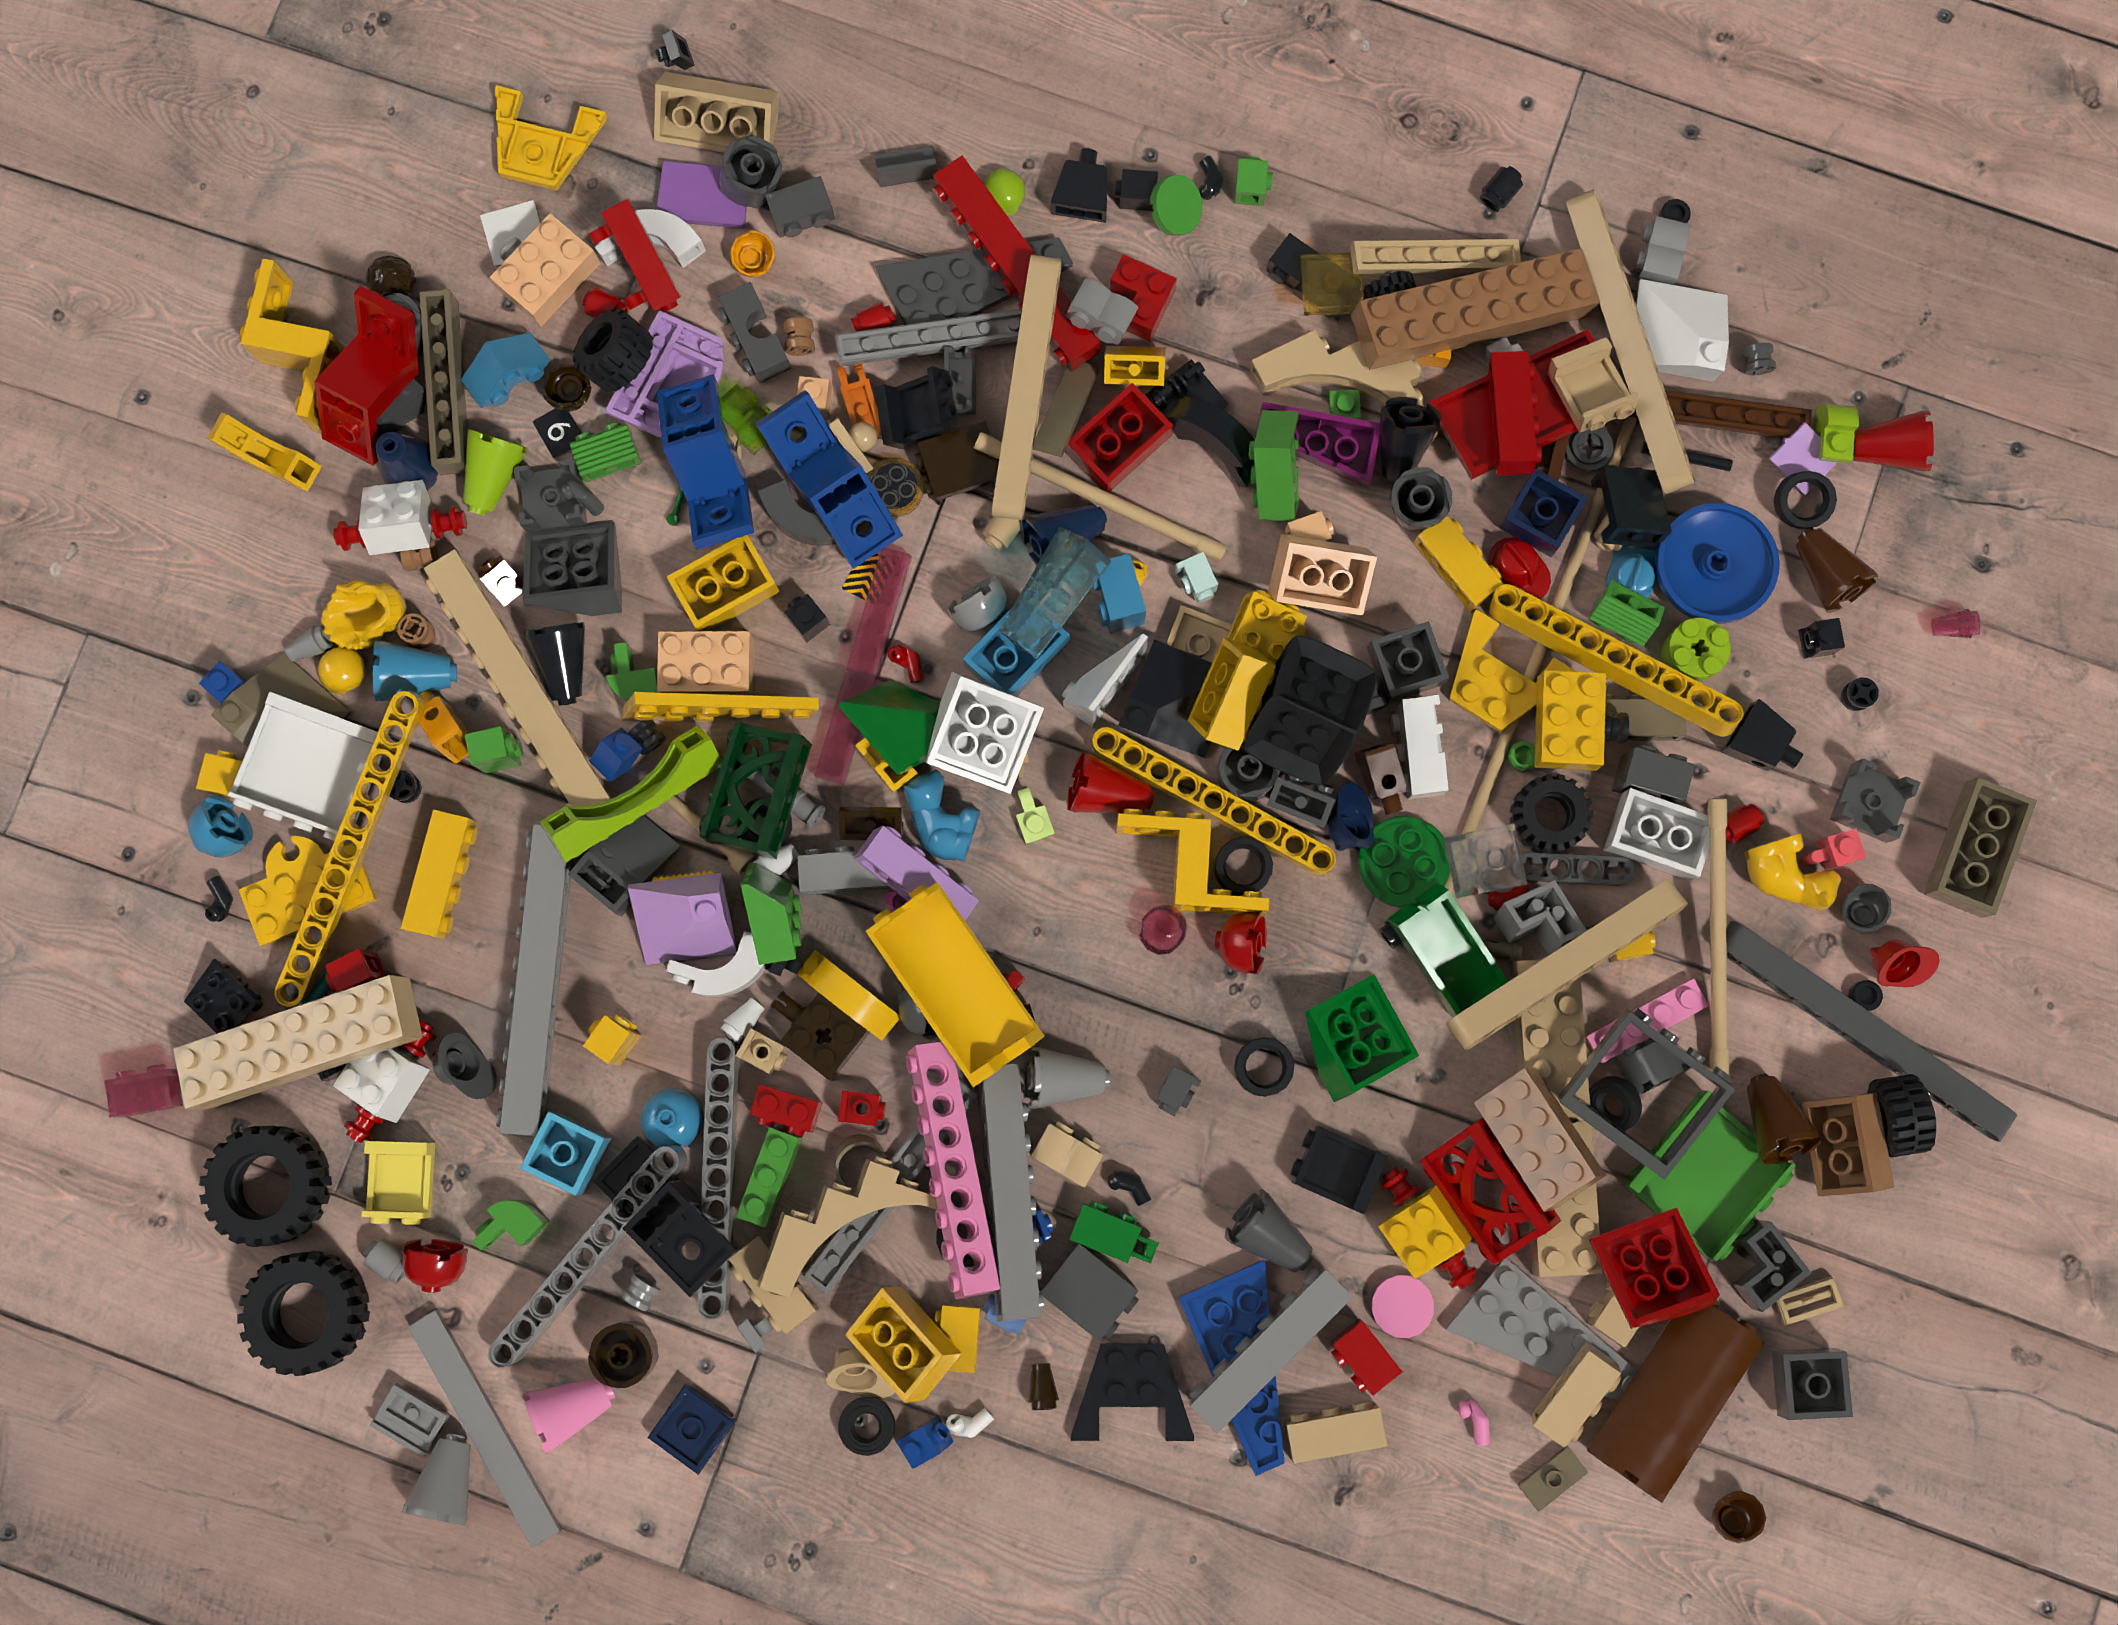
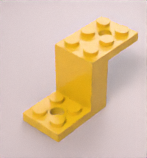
M262 258L261 266L255 272L253 296H250L247 303L248 316L246 324L242 325L240 330V344L262 364L303 371L302 380L304 385L301 395L297 397L295 402L296 415L315 433L321 434L314 381L345 347L330 331L284 322L294 282L274 260Z
M1125 809L1124 814L1118 813L1116 834L1177 838L1172 910L1221 914L1255 912L1262 913L1261 916H1265L1269 911L1270 898H1262L1261 892L1245 891L1244 895L1231 896L1230 890L1213 889V893L1207 894L1211 820L1205 819L1204 814L1187 813L1186 818L1174 817V813L1168 811H1156L1155 816L1143 815V811L1138 809Z

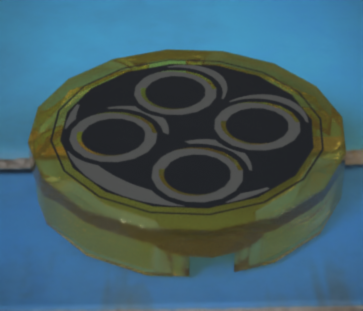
M890 457L877 462L873 469L868 472V478L893 518L908 515L919 506L924 493V483L920 471L911 462L902 458Z

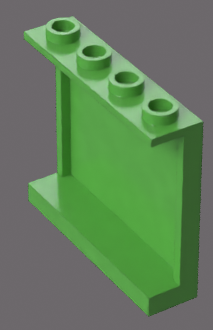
M1709 1090L1700 1091L1651 1149L1652 1152L1660 1158L1663 1156L1711 1095ZM1721 1107L1665 1180L1640 1162L1622 1186L1656 1215L1677 1208L1698 1251L1708 1260L1718 1261L1719 1258L1721 1260L1725 1259L1734 1248L1732 1243L1739 1235L1743 1236L1751 1229L1754 1224L1752 1219L1758 1211L1763 1212L1771 1205L1774 1199L1771 1196L1777 1188H1783L1790 1182L1793 1177L1791 1172L1796 1165L1793 1162L1773 1165L1764 1164L1758 1155L1755 1134Z

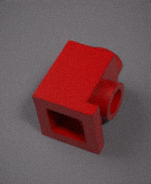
M842 1090L838 1122L878 1126L879 1120L884 1121L886 1102L881 1101L882 1095ZM862 1102L868 1106V1111L864 1115H860L857 1112V1106Z

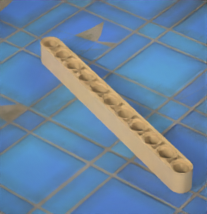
M1592 189L1567 200L1566 205L1596 289L1630 394L1637 392L1639 396L1635 410L1664 493L1668 494L1692 485L1696 481L1602 204L1596 190Z

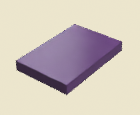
M663 161L657 210L671 213L687 224L745 229L747 207L734 203L721 192L719 182L721 166Z

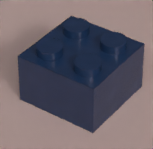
M1535 468L1533 474H1530L1499 528L1552 557L1561 546L1588 497Z

